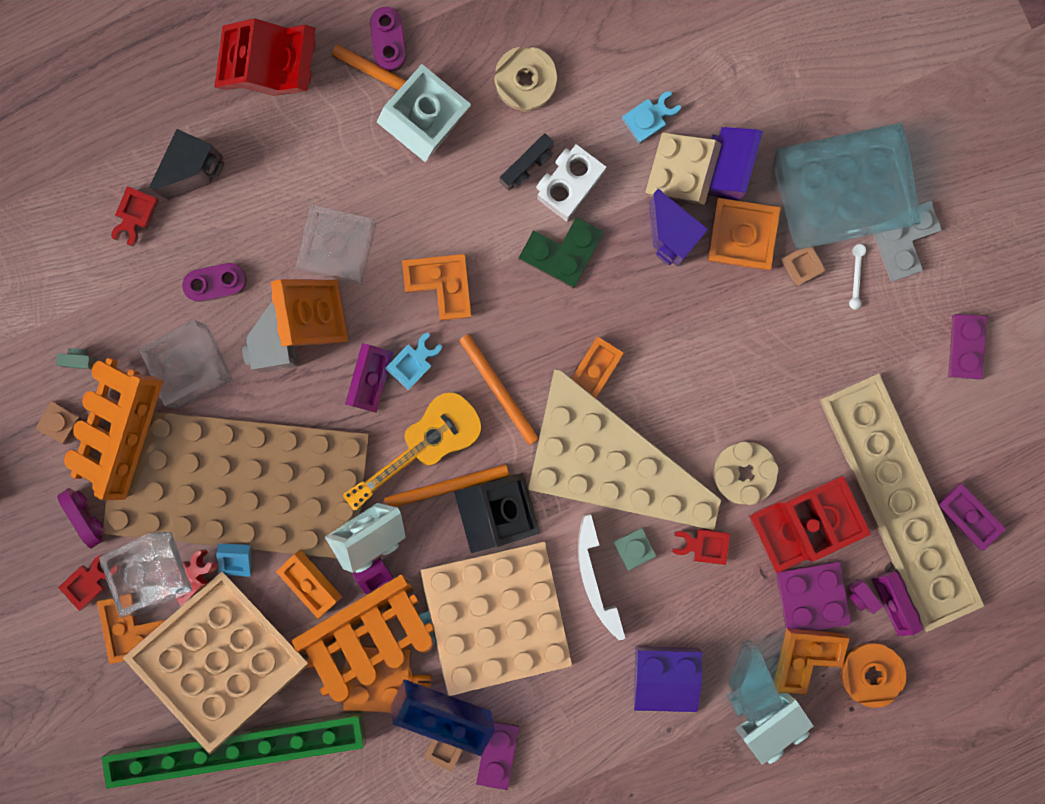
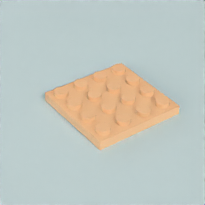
M544 541L420 570L448 696L572 666Z
M223 572L218 574L123 657L124 661L210 755L308 665L302 656Z

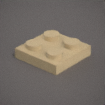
M662 133L645 193L652 197L654 192L659 189L672 200L705 205L722 144L712 139Z

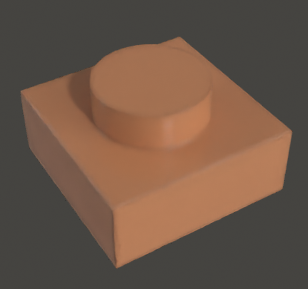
M811 243L781 259L796 287L826 271Z
M51 401L35 429L61 444H66L73 433L75 423L80 421L82 417L55 401Z
M438 727L423 758L452 772L466 741Z

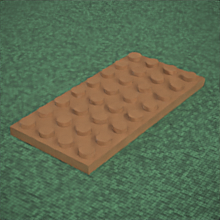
M153 412L126 500H106L103 522L104 534L218 546L219 543L250 545L251 550L295 554L301 549L308 556L337 559L325 536L361 514L362 506L357 510H353L344 499L343 494L360 482L365 481L370 434Z

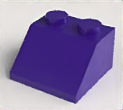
M721 127L718 135L712 134L711 139L717 140L722 145L707 195L736 201L741 200L747 191L763 131Z
M657 189L649 202L653 247L658 250L656 256L669 266L674 263L678 267L708 229L661 190Z
M635 646L634 711L698 712L702 685V651L699 648Z

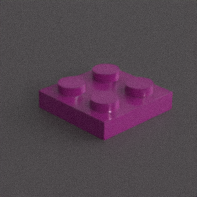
M839 561L783 570L776 573L785 628L817 631L851 625Z

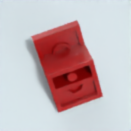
M256 18L222 25L214 87L223 90L245 88L271 96L307 91L312 76L310 67L312 54L316 46L314 39L316 28L305 24L286 28Z
M843 475L813 489L805 488L748 515L775 573H779L805 560L814 562L871 535Z

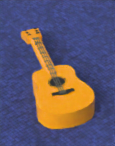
M448 392L437 396L429 404L422 419L405 431L404 438L408 449L366 482L362 481L343 494L344 499L353 510H357L373 495L372 492L416 458L422 464L432 466L438 463L446 454L469 447L477 440L481 431V423L476 411L467 400L456 393Z

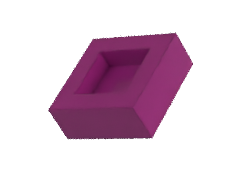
M380 557L374 560L373 564L366 570L353 573L356 582L366 595L395 578Z
M856 579L848 586L853 593L849 598L861 612L866 609L868 612L875 614L883 607L882 603L864 581Z

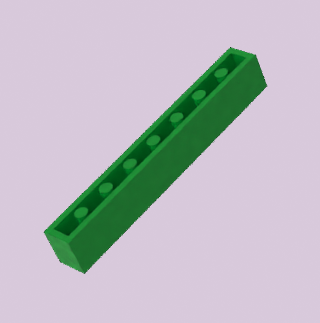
M362 711L237 730L211 755L194 737L114 749L104 754L101 758L106 789L358 750L363 749L367 741Z

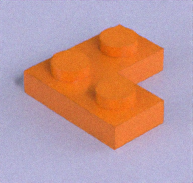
M465 254L402 260L405 293L437 290L440 321L472 318Z
M131 594L97 601L109 664L124 661L123 657L167 619L137 625Z
M786 628L773 688L779 693L806 695L813 665L842 668L850 638L844 633Z

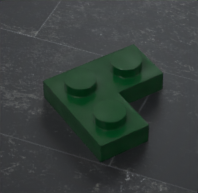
M577 217L561 245L533 230L518 259L574 288L604 232Z

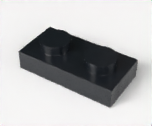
M544 133L499 177L500 183L508 191L513 186L519 189L530 178L531 175L528 172L536 164L541 167L552 157L553 153L550 151L554 145L552 139Z

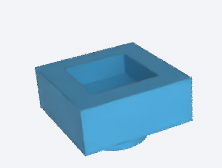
M219 543L216 551L219 574L223 572L225 575L251 576L253 568L251 546Z

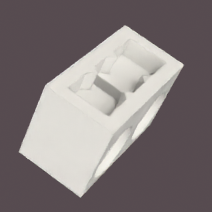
M575 144L571 151L566 148L555 162L559 167L552 176L547 173L536 187L540 191L537 194V200L565 221L570 219L606 170L605 165L577 144ZM574 162H582L586 165L587 172L582 176H575L571 173L569 167ZM560 186L567 190L569 196L564 201H556L551 197V190Z

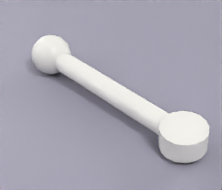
M862 244L856 245L852 250L856 258L853 298L849 301V306L854 310L859 309L862 304L859 299L862 256L866 253V248Z

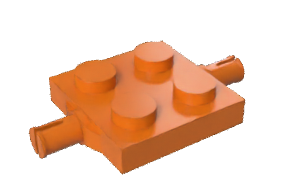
M364 646L370 658L380 653L377 646ZM405 648L402 650L406 657L404 666L400 669H392L387 666L385 661L377 665L375 668L378 672V680L374 685L365 686L357 678L347 683L351 694L349 699L343 702V710L407 714L408 696L412 687L431 688V682L424 681H431L432 675L413 674L410 665L411 648ZM347 658L341 671L342 675L352 670Z

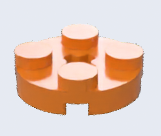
M874 642L863 643L848 651L845 655L843 667L840 671L842 686L850 698L865 707L879 708L891 704L906 684L907 676L903 660L894 650L883 644ZM874 666L875 670L881 671V677H877L874 684H871L870 679L865 678V673L869 672V668Z

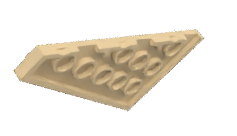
M554 368L528 490L714 530L721 498L674 462L673 459L644 438L643 435L623 421L602 402L593 397L562 370Z

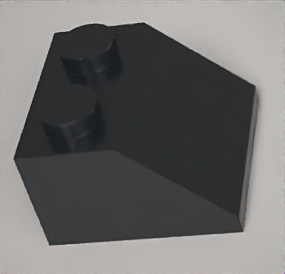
M176 129L149 188L169 200L210 185L212 179H217L223 169L224 162L221 161L223 156L213 145Z
M524 472L454 491L471 553L497 548L540 534Z

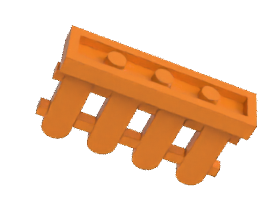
M108 357L106 362L97 361L92 366V376L99 381L97 391H87L83 396V406L90 411L87 421H77L75 423L73 433L81 441L78 450H69L65 454L64 463L68 469L72 470L70 475L72 478L81 479L84 477L93 483L91 489L95 490L94 496L101 500H126L163 380L155 376L139 375L140 372L135 369H129L126 372L116 367L118 360ZM109 388L121 393L119 402L107 397ZM100 417L112 423L109 432L98 426ZM91 447L102 453L100 462L89 456Z
M402 574L291 640L298 653L305 656L308 654L309 658L305 660L308 663L307 667L310 669L314 666L324 684V687L319 690L324 697L330 695L332 700L343 703L349 699L351 694L347 683L357 678L361 684L372 686L378 680V672L375 668L377 665L385 661L390 668L400 669L406 662L405 654L402 651L405 648L413 645L416 650L422 653L432 649L433 639L430 633L434 632V628L431 623L427 625L423 623L415 608V605L420 602L415 595L408 596L414 589L408 579ZM391 605V609L384 612L383 614L381 613L380 610ZM396 616L407 634V637L398 642L387 624L388 621ZM362 621L364 622L363 626L354 630V626H356ZM370 633L380 652L372 658L368 656L360 641V638ZM336 638L337 641L327 647L326 643ZM340 650L343 651L352 670L342 675L332 656Z

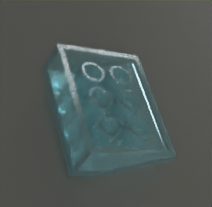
M902 123L776 149L773 166L795 250L921 223L910 150Z

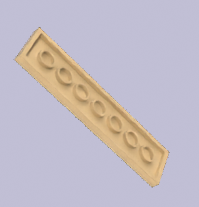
M875 374L819 399L898 575L906 584V593L912 605L916 607L920 614V623L924 629L923 631H931L984 607L880 375Z

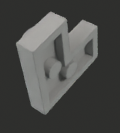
M931 201L869 223L890 282L923 271L912 241L942 231Z

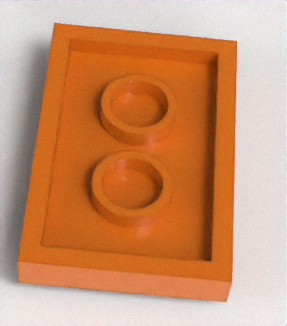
M280 279L270 282L272 302L275 306L278 323L277 332L282 347L349 342L338 280Z

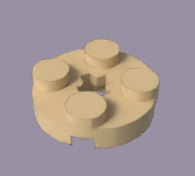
M517 47L506 52L498 61L495 71L494 82L499 97L509 107L522 112H530L544 106L552 98L557 84L556 68L553 60L544 51L535 47ZM520 72L524 74L531 72L533 74L531 78L533 84L521 86L518 74Z
M738 442L727 446L720 452L714 463L716 487L722 496L733 503L752 505L762 501L770 495L777 482L778 466L772 454L765 447L754 442ZM750 465L753 478L751 480L745 479L743 482L738 479L740 477V473L737 471L738 467L742 466L745 468Z

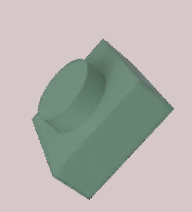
M68 348L67 354L57 353L56 366L92 370V366L97 361V358L87 356V350Z
M642 528L613 541L627 570L656 557Z

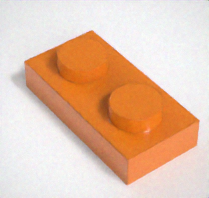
M596 336L571 379L587 390L593 397L597 398L624 352Z
M301 549L276 571L317 619L342 598L341 594Z

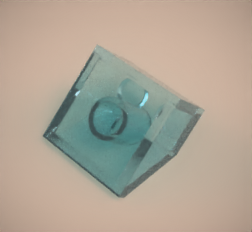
M750 640L743 642L728 681L731 693L726 694L737 716L743 715L750 723L785 706L758 646Z

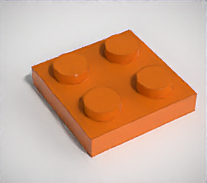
M717 198L707 262L770 271L781 207Z

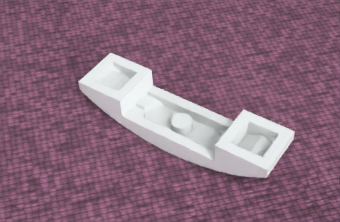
M586 514L581 522L578 539V560L582 582L597 616L618 640H623L625 635L617 607L613 605L603 608L587 550L600 545L591 514Z

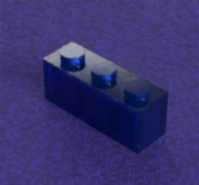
M405 679L391 704L393 725L478 756H482L495 731L490 710Z

